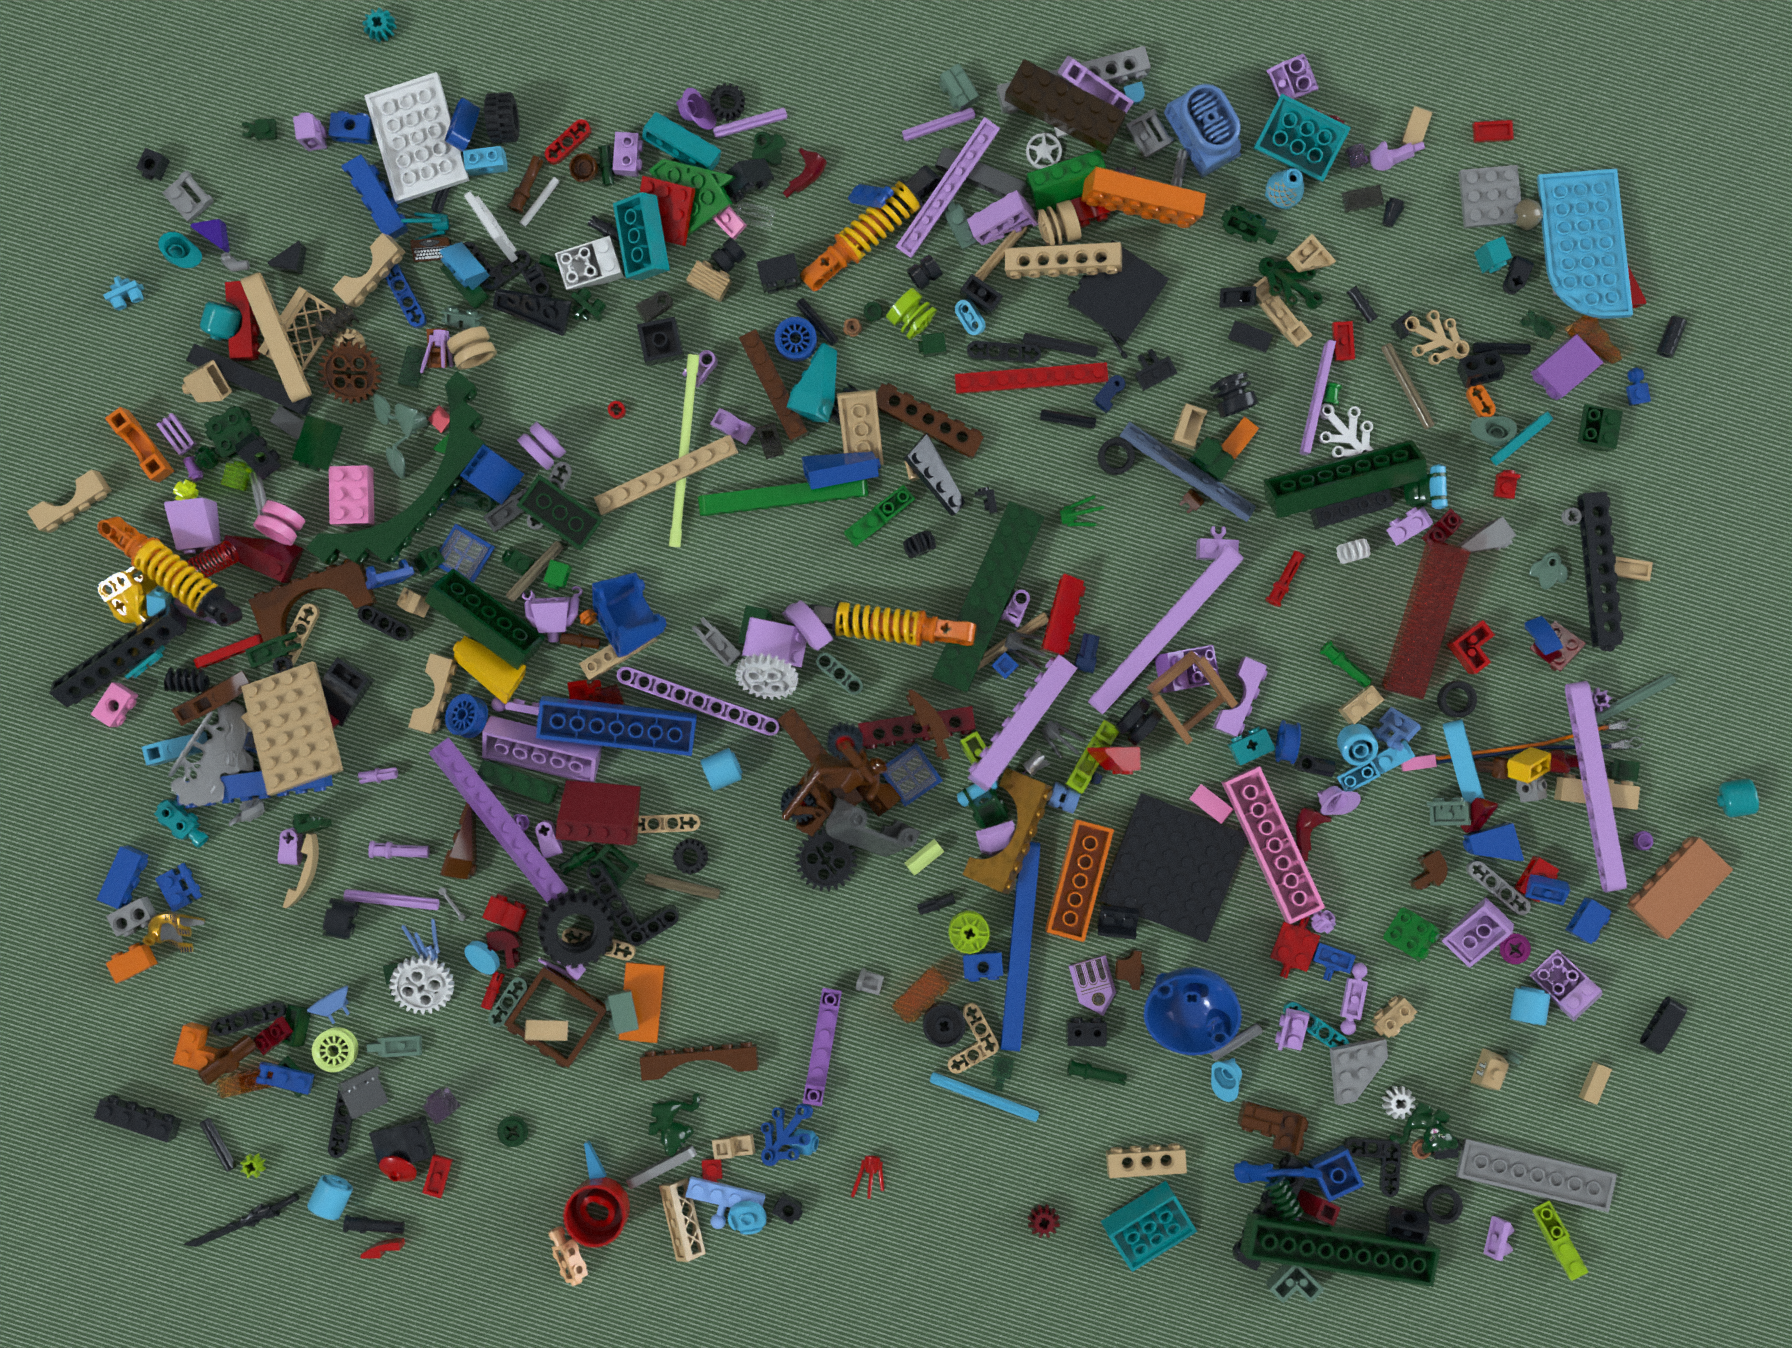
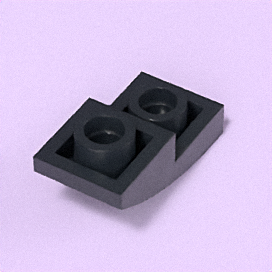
M1235 320L1228 339L1246 345L1248 348L1266 353L1273 334Z

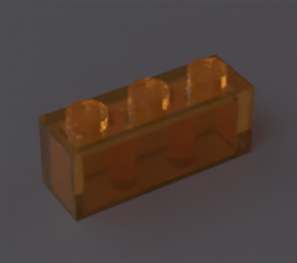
M932 965L891 1005V1008L907 1024L910 1021L914 1023L921 1016L920 1012L924 1008L928 1009L934 1004L935 1001L933 999L938 994L942 996L949 989L947 986L949 981Z

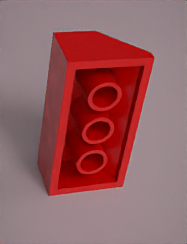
M1067 574L1060 576L1040 650L1061 656L1065 652L1068 653L1071 642L1068 641L1069 635L1074 633L1076 626L1073 620L1075 615H1079L1081 605L1078 604L1079 598L1084 597L1086 586H1083V580Z

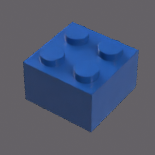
M1343 1145L1307 1161L1312 1169L1322 1171V1178L1315 1179L1323 1196L1329 1202L1364 1186L1348 1149Z

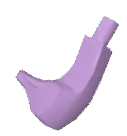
M1383 141L1376 149L1369 153L1371 165L1375 170L1384 171L1390 169L1393 165L1414 157V152L1425 149L1423 141L1413 145L1410 142L1398 149L1389 150L1387 149L1386 141Z

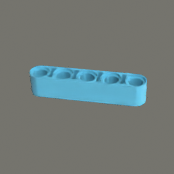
M1463 720L1443 723L1462 798H1464V801L1470 802V805L1477 797L1485 799Z

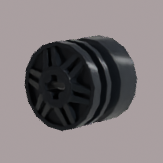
M1247 372L1226 376L1209 387L1210 392L1220 390L1219 393L1212 396L1213 399L1223 398V402L1216 406L1220 418L1242 412L1259 403L1255 391L1245 392L1244 390L1252 384L1251 381L1241 382L1249 377Z

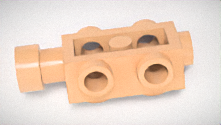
M558 1226L548 1232L550 1239L555 1244L552 1247L553 1257L557 1260L560 1274L564 1277L566 1283H571L572 1286H575L583 1281V1277L588 1275L586 1263L579 1253V1246L575 1240L565 1239L563 1226Z

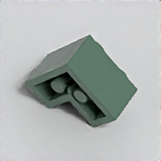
M1283 1264L1265 1282L1269 1290L1282 1303L1296 1290L1310 1303L1324 1291L1321 1284L1304 1267Z

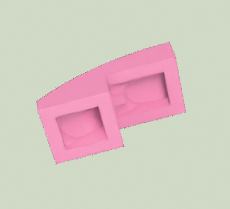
M1202 784L1189 798L1190 801L1220 824L1233 811V808Z

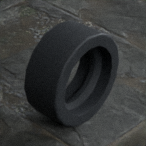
M1111 438L1099 449L1097 456L1098 464L1107 474L1114 476L1122 475L1134 463V449L1125 439ZM1111 446H1121L1127 452V461L1119 468L1111 467L1105 460V453Z
M1454 681L1445 684L1440 689L1437 695V703L1445 715L1465 717L1474 711L1477 705V695L1470 684ZM1454 688L1464 690L1468 696L1467 706L1460 711L1450 709L1446 702L1448 692Z
M1434 1185L1426 1191L1423 1197L1425 1212L1437 1223L1451 1224L1462 1214L1463 1203L1461 1197L1447 1185ZM1440 1193H1446L1453 1199V1208L1446 1215H1437L1432 1209V1201Z

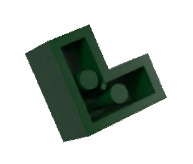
M1206 437L1201 441L1188 461L1220 482L1235 461L1232 460L1233 457L1228 452H1221L1223 447L1220 446L1221 443L1217 439Z

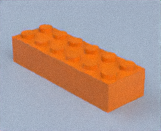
M1096 167L1085 178L1081 201L1086 202L1089 206L1099 205L1110 211L1120 210L1126 215L1136 214L1140 215L1143 219L1153 218L1164 224L1173 223L1177 224L1180 228H1188L1203 216L1206 194Z
M1074 818L1045 927L1046 932L1081 942L1085 941L1114 829Z

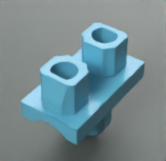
M119 276L114 277L115 284L110 285L112 291L103 294L105 300L111 302L116 310L121 311L127 307L124 300L127 297H130L133 303L144 300L141 292L144 290V287L135 280L130 282L129 278L122 280Z

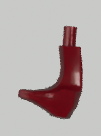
M803 148L798 149L805 161V168L799 176L789 182L790 186L782 192L786 198L795 191L797 193L801 192L821 176L827 165V161L822 155Z
M1552 750L1549 752L1551 753L1549 772L1569 773L1570 767H1579L1577 755L1565 754L1562 750Z
M1302 807L1296 821V842L1298 849L1301 850L1300 854L1304 862L1308 861V851L1312 850L1310 836L1313 828L1320 824L1331 822L1332 819L1310 807Z

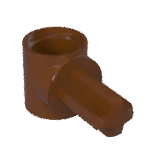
M1494 757L1492 761L1474 760L1477 772L1491 773L1492 777L1498 779H1510L1507 769V763L1510 758Z

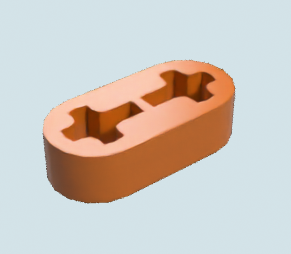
M1482 385L1469 387L1466 391V397L1477 416L1480 418L1494 415L1496 407L1486 389ZM1474 390H1479L1478 397L1472 395ZM1488 406L1490 410L1483 413L1482 409Z

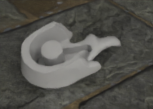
M252 796L253 800L242 801L239 807L242 811L229 822V827L240 821L244 822L247 820L251 822L253 819L263 815L265 811L263 800L257 796Z

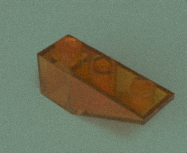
M1583 315L1564 328L1570 338L1577 334L1597 356L1614 364L1623 359L1620 356V350L1613 346L1609 340L1608 333L1599 326L1597 318Z
M260 1069L222 1075L216 1079L217 1093L221 1099L274 1086L256 1083ZM268 1071L267 1076L272 1077L273 1072Z

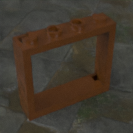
M545 965L504 1025L508 1027L507 1030L510 1033L523 1037V1041L528 1045L538 1047L540 1049L539 1052L544 1056L554 1058L559 1066L569 1068L607 1013L605 1003L558 971ZM544 977L598 1013L569 1057H566L543 1040H525V1028L515 1022Z

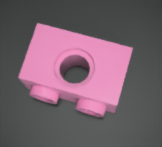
M112 682L90 715L109 727H118L124 723L127 712L136 705L138 694L121 683ZM116 701L119 704L118 710L114 709V703Z

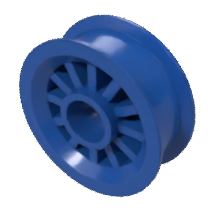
M801 317L787 318L778 325L775 331L774 340L776 348L785 359L794 362L803 361L814 353L817 346L816 331L813 325L806 319ZM794 335H798L801 337L799 343H792L791 338Z
M469 694L456 696L448 705L445 714L448 730L452 734L461 735L464 738H473L479 735L488 720L486 703L481 698L473 697Z
M1282 720L1280 723L1275 745L1276 762L1286 760L1290 761L1291 764L1295 763L1301 740V726L1299 722L1293 725L1286 724L1285 720Z

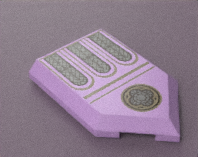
M1106 955L1069 965L1079 1003L1104 1016L1116 994Z

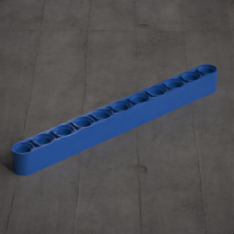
M1031 841L1029 844L1030 850L1022 861L1023 867L1017 873L1000 1046L1001 1050L1017 1052L1021 1050L1040 856V842Z

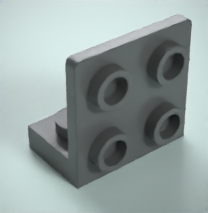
M378 1066L371 1067L337 1084L352 1119L388 1102L377 1076L380 1074Z

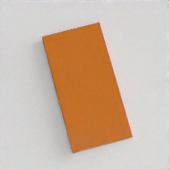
M626 962L623 990L629 988L631 990L639 1029L619 1034V1040L658 1042L665 965Z

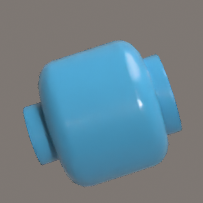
M797 1129L790 1137L807 1133L811 1141L808 1145L804 1146L799 1144H790L789 1146H792V1149H797L800 1155H812L818 1148V1136L812 1130ZM804 1136L802 1138L803 1143L806 1141Z

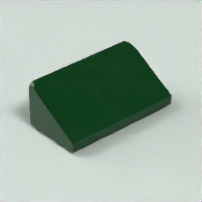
M288 1004L285 1020L293 1032L282 1043L292 1047L304 1046L311 1013L307 1012L308 1007Z

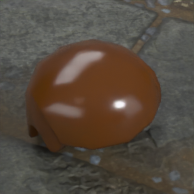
M587 153L577 154L571 159L569 164L570 175L578 182H590L598 173V164L594 157Z

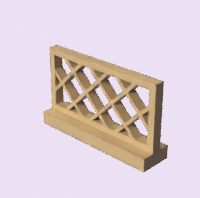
M299 286L280 315L286 332H295L297 342H292L291 344H298L300 355H297V358L302 360L301 368L304 373L341 313ZM309 298L316 301L317 310L306 311L305 304ZM330 310L335 314L331 321L323 322L322 311ZM318 312L321 323L310 325L307 314ZM305 315L307 326L296 328L295 319L297 316ZM322 326V336L313 338L311 328ZM308 328L310 339L300 341L297 330ZM264 340L258 351L273 360ZM311 342L313 350L311 353L303 354L301 344Z

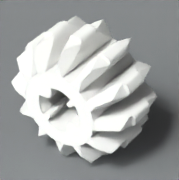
M1364 538L1338 545L1336 548L1337 557L1340 563L1343 564L1367 558L1371 555L1370 546L1367 543V539Z
M1392 1086V1092L1387 1089L1386 1093L1388 1096H1382V1099L1386 1101L1382 1104V1107L1387 1109L1386 1113L1388 1115L1392 1114L1394 1119H1397L1399 1116L1405 1119V1113L1412 1115L1409 1109L1416 1108L1412 1104L1415 1101V1097L1411 1096L1412 1092L1409 1089L1405 1090L1404 1086H1400L1399 1089L1396 1086ZM1398 1099L1401 1101L1400 1105L1396 1103Z

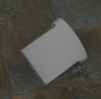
M862 968L857 979L856 990L879 995L884 976Z

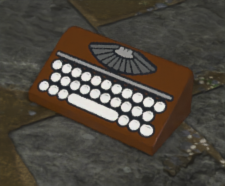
M448 237L410 240L414 262L441 260L443 256L439 251L451 246V240Z

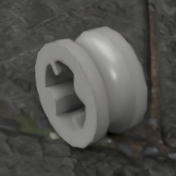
M1577 508L1566 509L1561 515L1563 523L1568 526L1579 523L1582 518L1581 512ZM1569 512L1570 514H1575V516L1573 517L1574 521L1568 519V517L1570 516Z

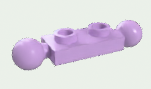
M495 697L491 703L492 708L497 712L506 709L535 715L539 713V703L532 702L531 706L525 705L524 700L514 699L513 702L504 704Z
M1363 963L1353 965L1352 974L1354 979L1347 978L1340 1012V1016L1346 1017V1020L1340 1026L1341 1031L1346 1035H1352L1356 1031L1354 1019L1361 1020L1368 985V982L1362 981V978L1367 974V967Z

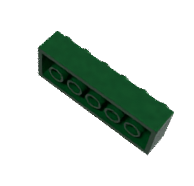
M454 568L431 586L424 601L516 670L538 652L546 637L542 633H538L535 628Z

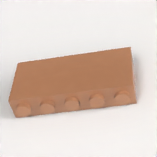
M1688 837L1683 841L1682 847L1669 856V861L1656 870L1655 876L1645 881L1642 885L1643 888L1630 897V902L1626 906L1660 938L1668 939L1733 869L1700 837Z

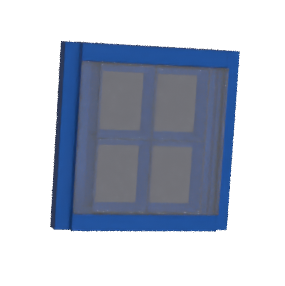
M455 523L439 550L445 562L438 567L446 572L454 568L474 583L495 547Z
M917 743L885 765L887 768L886 772L882 773L887 782L902 798L901 802L905 807L943 781Z

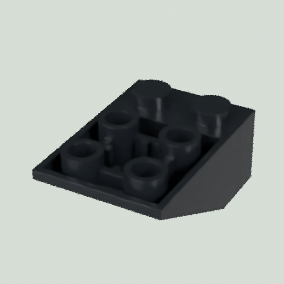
M337 657L326 672L321 684L328 712L339 720L338 725L342 727L375 679L345 658Z

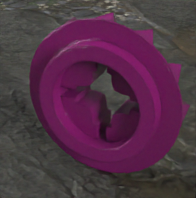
M1518 933L1511 934L1499 944V953L1503 960L1510 964L1523 963L1528 959L1531 952V946L1527 938ZM1509 944H1518L1517 950L1519 953H1511L1510 951L1512 950V948Z

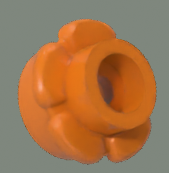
M592 609L582 612L579 616L581 619L580 623L586 626L594 624L597 621V613Z

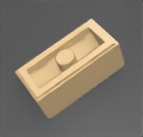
M1593 1061L1579 1097L1598 1105L1612 1069Z

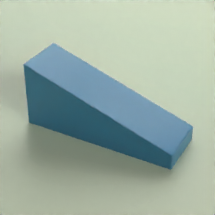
M586 1141L584 1147L589 1180L603 1178L607 1174L590 1141Z

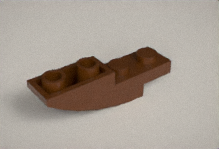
M243 670L211 686L206 691L172 708L171 711L181 726L242 694L241 686L251 682Z
M912 689L908 690L909 695H906L909 706L913 705L916 713H913L916 725L920 724L923 727L929 724L930 728L927 729L930 740L934 739L937 745L933 747L937 758L941 757L942 761L949 759L950 757L943 740L949 738L950 735L941 717L920 694Z

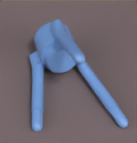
M431 919L434 948L431 945L425 947L418 933L415 932L414 936L419 944L418 946L405 925H402L403 931L419 957L422 955L424 959H427L430 955L431 961L438 958L437 954L440 953L434 919Z

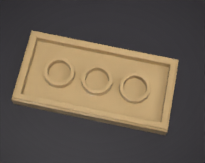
M876 390L838 393L837 399L844 453L873 451L875 457L879 458L880 465H884Z

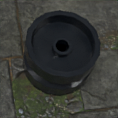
M1141 697L1114 727L1120 734H1126L1132 729L1128 734L1127 740L1134 746L1146 738L1163 717V714L1157 709H1152L1145 715L1150 707V703L1144 697Z
M938 1001L925 1011L923 1031L926 1038L933 1045L950 1047L962 1039L965 1032V1019L961 1009L954 1003ZM944 1021H947V1025L941 1026L940 1022L944 1023Z

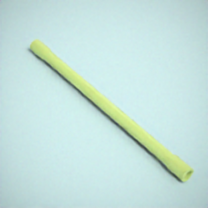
M688 354L687 378L679 458L689 454L696 375L699 365V355ZM686 478L676 482L672 528L669 546L671 547L681 546Z

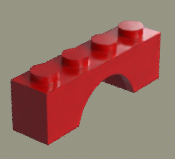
M241 281L225 282L226 301L238 307L242 314L240 331L228 339L230 359L236 362L259 360V354H261L258 351L261 347L258 343L260 329Z

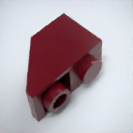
M1300 1190L1296 1200L1300 1202L1299 1207L1303 1208V1213L1327 1225L1334 1226L1341 1207L1304 1190Z

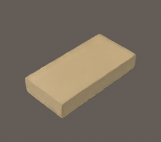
M1414 106L1400 144L1406 145L1411 142L1413 145L1422 142L1433 112Z
M1616 557L1615 573H1617L1618 577L1650 581L1653 562Z

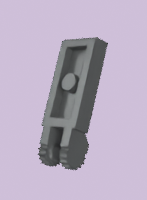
M528 487L516 495H512L502 505H498L483 517L494 533L525 512L516 505L529 489Z

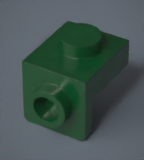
M510 547L509 550L507 549L503 553L501 563L523 576L535 560Z
M1614 758V762H1610L1609 773L1612 774V778L1638 782L1640 762Z

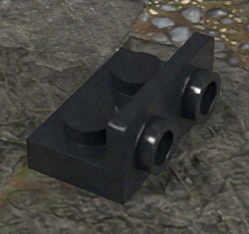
M1101 905L1097 921L1098 935L1136 939L1139 909Z

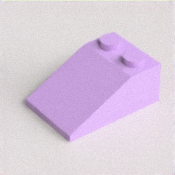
M750 617L742 655L752 657L753 654H756L759 657L760 653H762L764 657H767L770 654L771 658L778 656V660L785 659V664L791 663V666L802 667L807 640L795 626Z
M1485 897L1441 941L1470 968L1513 933L1514 924Z

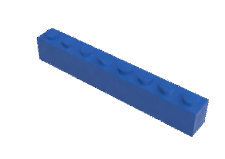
M262 771L220 777L225 787L222 804L234 803L236 798H240V801L253 800L252 796H259V799L271 798L270 795H267ZM332 775L278 793L277 797L288 796L290 791H295L296 794L308 793L307 789L313 788L314 792L326 791V787L333 786ZM177 794V803H178V805H184V804H179V795ZM209 802L204 806L216 805V803ZM193 803L185 805L186 809L198 807Z

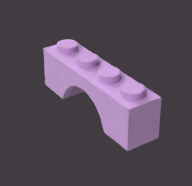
M1070 56L1066 57L1057 73L1077 87L1126 113L1134 103L1130 98Z
M1242 657L1235 673L1243 687L1242 698L1235 707L1219 711L1213 728L1233 737L1242 734L1245 727L1244 719L1250 715L1253 708L1250 706L1252 700L1256 699L1260 692L1258 688L1260 681L1263 682L1268 672L1266 671V665L1248 657Z

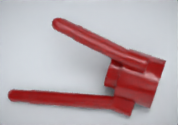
M866 1155L865 1160L862 1159L861 1167L851 1193L852 1198L856 1194L864 1169H866L865 1172L869 1173L867 1199H871L873 1174L877 1173V1170L880 1190L884 1191L883 1162L880 1161V1157Z

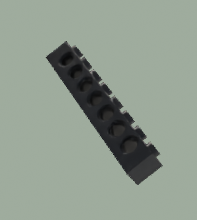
M1607 492L1583 493L1577 496L1578 510L1582 515L1580 532L1592 648L1622 645L1624 635L1620 628L1622 615L1618 608L1620 595L1616 588L1618 576L1614 568L1616 556L1613 554L1612 548L1614 537L1611 535L1610 528L1612 526V518L1609 516L1610 498L1607 497ZM1593 509L1598 511V517L1594 516ZM1595 527L1600 530V536L1596 535ZM1597 546L1602 549V555L1597 553ZM1599 565L1604 568V574L1599 572ZM1601 584L1606 587L1605 593L1600 589ZM1603 603L1608 606L1607 612L1602 609ZM1605 622L1610 626L1609 631H1606L1604 628Z
M169 604L53 681L49 694L67 708L72 704L79 703L84 696L94 693L102 684H108L113 677L123 674L131 665H137L143 657L152 655L157 648L167 645L175 636L182 635L187 629L188 618L172 604Z

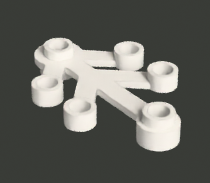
M1325 403L1321 405L1319 417L1324 420L1328 419L1342 435H1334L1325 431L1319 436L1320 442L1323 444L1328 442L1349 443L1354 448L1344 449L1342 446H1336L1332 449L1333 457H1349L1361 454L1363 450L1367 452L1373 450L1369 446L1370 431L1373 429L1371 421H1364L1360 425L1362 431L1361 443L1356 439L1357 417L1361 413L1358 407L1353 406L1348 410L1349 428H1347L1334 414L1335 410L1331 404ZM1324 408H1329L1330 413L1326 414ZM1352 409L1357 411L1356 416L1351 414ZM1364 424L1369 425V430L1364 429ZM1323 434L1328 436V441L1323 440ZM1340 449L1341 455H1337L1335 450Z

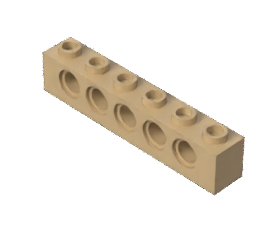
M1121 242L1005 248V272L1007 277L1012 279H1019L1021 276L1038 278L1041 275L1058 277L1061 274L1077 276L1081 273L1096 275L1101 272L1116 274L1122 271ZM1101 257L1107 258L1104 262L1097 261ZM1081 258L1087 259L1085 263H1078ZM1062 259L1068 260L1065 264H1059ZM1043 260L1049 261L1046 265H1040ZM1024 261L1030 262L1027 266H1021Z

